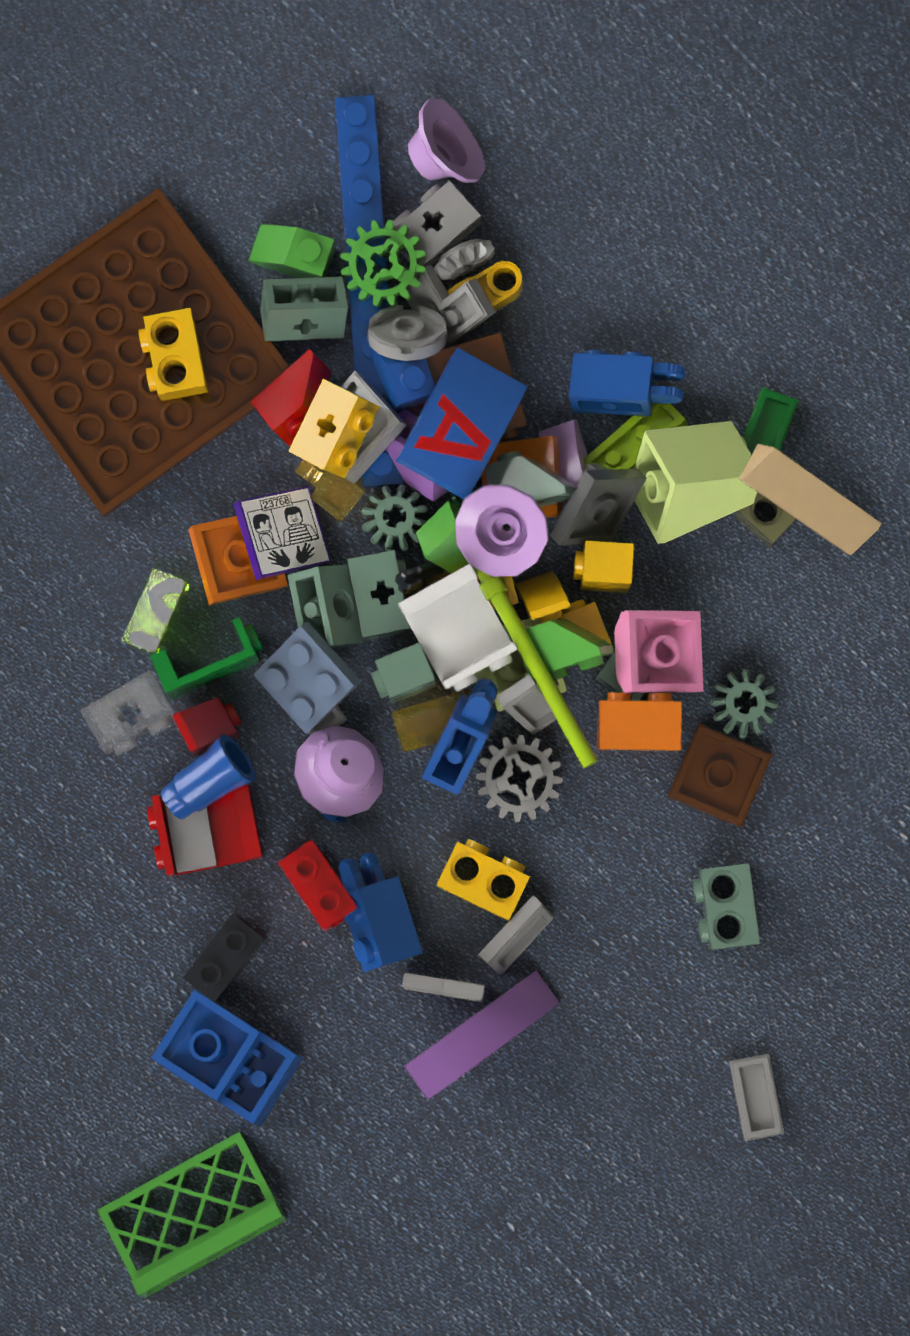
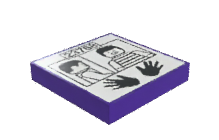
M309 486L240 500L234 504L256 580L323 566L331 562Z

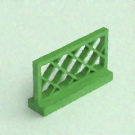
M241 1132L234 1134L97 1210L132 1278L131 1282L138 1296L147 1298L288 1220L281 1206L276 1201ZM235 1145H238L244 1157L239 1174L218 1168L223 1152ZM215 1157L212 1166L202 1164ZM248 1166L255 1179L245 1176ZM195 1167L210 1171L203 1194L183 1188L187 1172ZM216 1173L237 1179L231 1202L209 1196ZM179 1177L176 1186L168 1184V1182ZM243 1181L258 1185L266 1199L252 1208L236 1204ZM159 1187L174 1190L168 1214L147 1208L152 1191ZM181 1193L202 1199L195 1222L174 1216ZM143 1196L141 1206L132 1203ZM208 1201L229 1207L224 1223L216 1228L201 1224ZM124 1206L139 1210L132 1233L117 1229L110 1214ZM235 1209L245 1211L232 1218ZM145 1212L166 1218L159 1241L138 1235ZM172 1220L193 1226L188 1243L181 1247L165 1243ZM199 1228L208 1231L207 1233L197 1237ZM121 1235L130 1238L128 1247H126ZM136 1240L156 1245L157 1249L153 1262L138 1270L131 1257ZM163 1248L172 1250V1252L161 1257Z

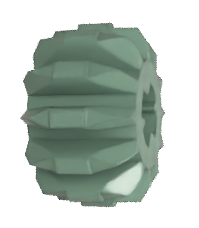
M385 485L382 487L385 499L381 500L373 493L368 497L376 509L362 508V515L364 517L374 519L364 523L362 528L364 532L378 530L370 540L374 546L379 544L383 538H386L385 551H391L394 541H399L400 549L402 552L408 550L406 537H409L417 544L419 543L414 528L420 529L427 521L416 517L426 514L428 508L426 505L413 507L420 498L416 491L411 493L407 499H404V485L398 486L396 496H391L389 486ZM394 510H400L401 518L406 517L405 522H398L396 528L390 527L389 519L384 520L385 515L391 516Z
M744 669L741 673V683H739L736 676L730 672L726 675V681L730 688L721 683L715 685V691L724 696V698H712L710 706L723 707L722 711L717 712L713 716V720L718 722L725 717L730 720L724 726L723 731L725 733H730L735 724H738V735L740 738H745L749 724L752 731L759 735L763 730L758 719L769 725L774 722L772 715L765 712L764 709L774 710L779 707L777 701L766 700L765 698L773 694L776 689L773 685L768 686L764 690L759 688L765 679L763 674H759L754 682L750 683V672L748 669ZM742 694L750 696L747 699L748 701L751 699L754 701V707H750L746 714L739 712L740 706L738 708L734 706V701L738 700Z

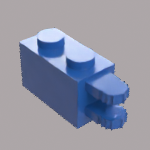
M588 350L585 353H574L568 397L573 413L652 416L653 403L677 404L683 400V391L679 388L655 386L656 380H683L686 369L682 365L673 363H654L652 356H647L641 352L608 355L601 350Z
M482 678L478 680L469 697L461 693L432 751L422 779L456 795L459 794L489 735L498 711L492 708L497 696L498 685L491 681V679Z
M370 852L362 854L359 863L366 886H364L357 863L354 860L347 858L341 860L342 862L339 865L343 886L358 907L345 916L344 920L349 924L354 940V953L357 960L361 963L364 972L423 953L399 876L385 880L381 865H379L377 859L378 857Z

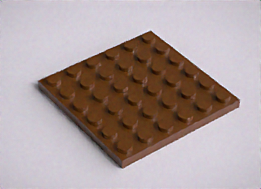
M160 188L150 193L0 299V374L104 518L254 412L256 409L250 401L289 368L272 342L265 341L264 332ZM191 308L194 315L208 392L161 401L158 392H150L146 368L153 367L150 352L143 353L138 330L145 328L144 316ZM171 327L163 329L158 335V342L164 345L174 343L178 339L179 331ZM181 366L169 368L166 372L165 380L172 384L180 383L186 376V369Z

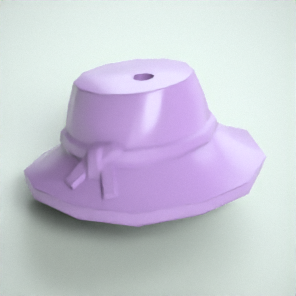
M443 99L427 100L419 111V128L408 143L409 155L413 165L429 181L454 177L463 183H476L485 171L486 166L482 150L457 111Z
M510 485L481 487L464 499L455 520L457 547L471 566L491 576H518L539 560L548 541L547 519L533 496ZM504 524L510 525L509 531L504 529Z
M337 725L330 726L312 733L296 752L294 777L303 799L322 814L348 817L369 810L382 793L384 768L375 745L357 730ZM341 760H346L348 765H342Z

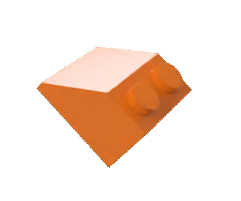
M607 692V700H598L596 748L601 750H681L682 701H672V693H648V701H632V693Z

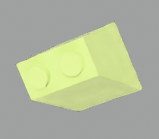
M732 421L646 430L644 432L635 468L646 477V480L635 499V503L658 544L671 541L754 504L757 491L739 480L752 455L747 448L745 439L740 436Z

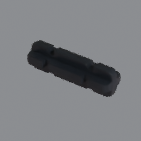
M428 562L397 574L395 582L398 584L399 591L407 594L416 589L430 586L452 573L433 562Z

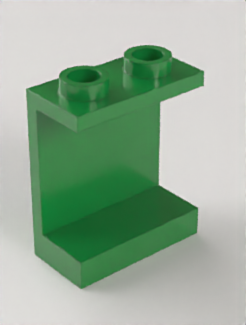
M240 617L232 620L245 650L181 678L172 657L165 649L150 655L166 694L173 700L259 663L260 660L256 652L263 650V647L252 623L245 626Z

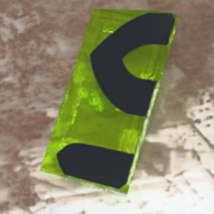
M153 568L122 638V642L150 654L160 652L188 590L189 582Z

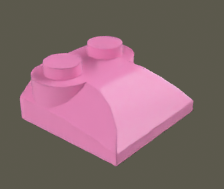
M628 610L621 612L615 626L614 635L616 678L624 693L704 692L700 611Z

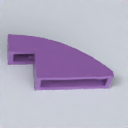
M534 971L407 1063L405 1068L429 1100L557 1006L559 1001L539 973Z

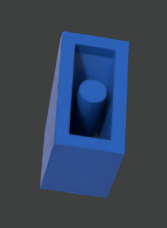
M367 336L366 341L387 402L396 412L426 402L435 387L426 358L411 361L390 359L372 349Z

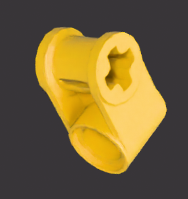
M500 261L479 274L459 282L447 292L450 295L465 282L476 278L492 307L497 311L520 296L523 290V278L520 269L514 263ZM503 273L513 275L516 279L514 287L507 291H501L494 286L496 277Z

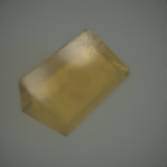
M469 690L393 711L392 716L402 750L408 752L437 743L461 693L469 697Z

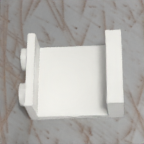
M470 564L398 603L445 689L454 686L456 692L476 682L478 679L474 673L489 666L493 672L513 661L510 653L517 650L514 642H511L490 602L486 601L481 592L480 584L477 581L478 577Z

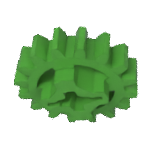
M388 219L385 228L382 229L378 222L373 220L371 221L372 231L366 232L359 226L357 232L360 238L357 241L347 238L346 243L352 250L351 253H341L340 258L349 262V267L342 269L341 274L345 277L352 276L353 279L347 285L350 291L361 288L358 297L361 301L365 302L371 295L373 296V305L375 307L381 306L383 298H387L389 304L394 307L397 304L396 296L401 295L406 300H410L411 296L408 291L410 286L418 289L422 287L416 276L417 274H427V269L419 265V261L426 258L427 254L423 250H415L421 242L418 236L407 239L409 228L406 225H403L397 232L395 231L393 220ZM378 238H390L383 245L375 247L368 245V243ZM404 247H406L410 258L409 270L403 267L400 256L404 251ZM390 255L389 261L393 264L390 270L383 268L378 273L379 266L375 263L378 257L385 259ZM359 257L366 262L367 272L364 280H362L358 269ZM393 280L400 282L399 285L391 289H378L381 288L384 282Z

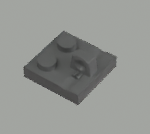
M599 463L588 464L579 480L577 489L572 493L565 508L559 513L557 523L550 537L560 546L585 544V541L612 542L641 490L646 477L637 468L608 470Z

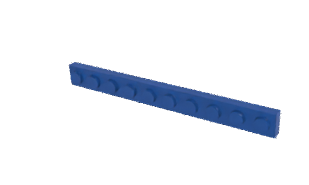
M374 95L335 98L346 253H351L352 250L346 243L347 238L355 241L360 238L357 232L359 226L366 232L372 231L371 221L376 220L381 229L384 228ZM385 238L375 239L368 243V245L371 247L385 244ZM359 257L358 269L362 280H364L367 272L366 262ZM378 257L375 263L379 266V273L383 268L387 269L386 258ZM352 276L348 277V283L353 279ZM384 282L381 288L378 289H388V282ZM361 288L354 291L349 290L354 369L361 373L387 402L366 337L368 336L367 331L371 317L380 310L390 307L387 298H383L381 306L375 307L373 305V296L371 295L365 302L358 299ZM386 449L362 475L363 489L380 488L385 485L389 487L403 485L402 476Z

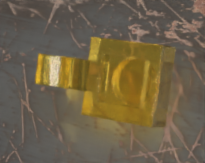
M303 460L295 470L298 475L317 488L310 498L339 522L346 518L367 491L360 483H352L346 478L330 472L327 473L306 460Z

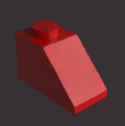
M309 349L250 402L269 427L291 447L322 380L325 379L330 382L332 371Z
M219 697L172 715L189 750L197 758L221 734H226L232 739L240 736L235 728L242 724L231 702L223 705Z

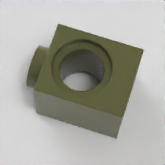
M758 492L754 504L738 510L734 515L769 548L796 520V518ZM758 503L769 504L774 510V519L769 522L758 520L754 514V506Z

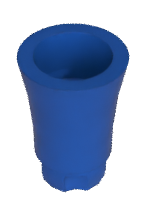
M221 734L204 753L174 775L173 780L161 790V796L172 814L183 820L196 811H202L233 790L255 781V770L240 745L230 736Z

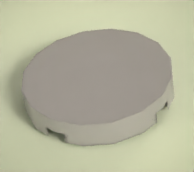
M403 305L391 306L380 310L371 317L367 331L370 347L378 354L390 359L403 361L421 360L436 355L445 347L447 324L439 313L424 306L413 305V310H403Z

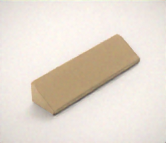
M758 444L739 480L848 555H852L882 524L773 447Z

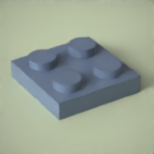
M309 622L301 625L253 674L305 734L312 731L361 682Z

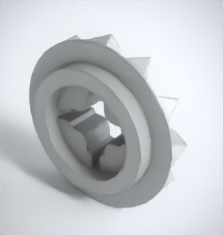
M472 239L444 253L434 268L439 279L454 280L460 276L464 277L466 274L485 265L495 254L492 242L490 240Z

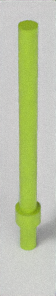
M473 567L482 583L479 586L486 601H492L581 765L585 769L595 764L598 760L505 593L508 591V588L502 577L491 576Z

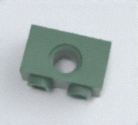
M348 565L318 566L288 575L298 628L304 623L309 622L333 650L363 643Z

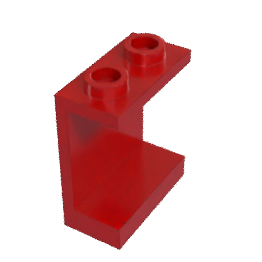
M250 783L233 790L207 806L218 866L177 873L165 803L162 796H151L153 806L146 807L150 829H158L160 845L154 846L158 870L165 869L166 876L172 877L264 858Z
M312 840L278 862L323 931L329 932L344 922L345 916L358 908L327 859Z

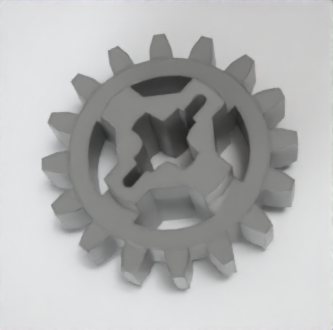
M519 735L517 744L511 745L509 739L504 737L502 739L503 749L498 750L495 746L491 745L488 748L493 756L491 760L481 758L479 761L487 769L486 773L476 774V780L483 781L486 785L478 790V795L490 796L491 799L488 801L486 808L489 810L496 805L501 808L499 818L501 819L508 812H511L514 815L515 823L520 822L522 813H527L528 817L533 821L536 819L535 809L539 807L547 813L550 807L546 799L557 800L559 794L552 787L553 785L563 783V778L553 776V771L557 770L561 764L560 762H549L548 758L553 750L548 748L543 752L539 751L540 740L537 738L529 746L525 745L524 735ZM518 752L530 754L538 759L540 763L535 765L527 764L520 760ZM504 757L507 767L503 776L492 780V773L496 764ZM512 761L515 762L516 768H519L522 774L529 773L530 778L525 782L526 797L517 784L510 785L508 779L513 777L514 767ZM546 777L545 789L541 796L535 800L532 788L536 781ZM508 792L518 797L521 806L505 802L498 794Z

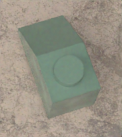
M521 452L501 454L497 456L498 462L487 464L485 467L488 486L510 485L533 496L539 507L567 501L577 489L575 485L539 461L521 456Z

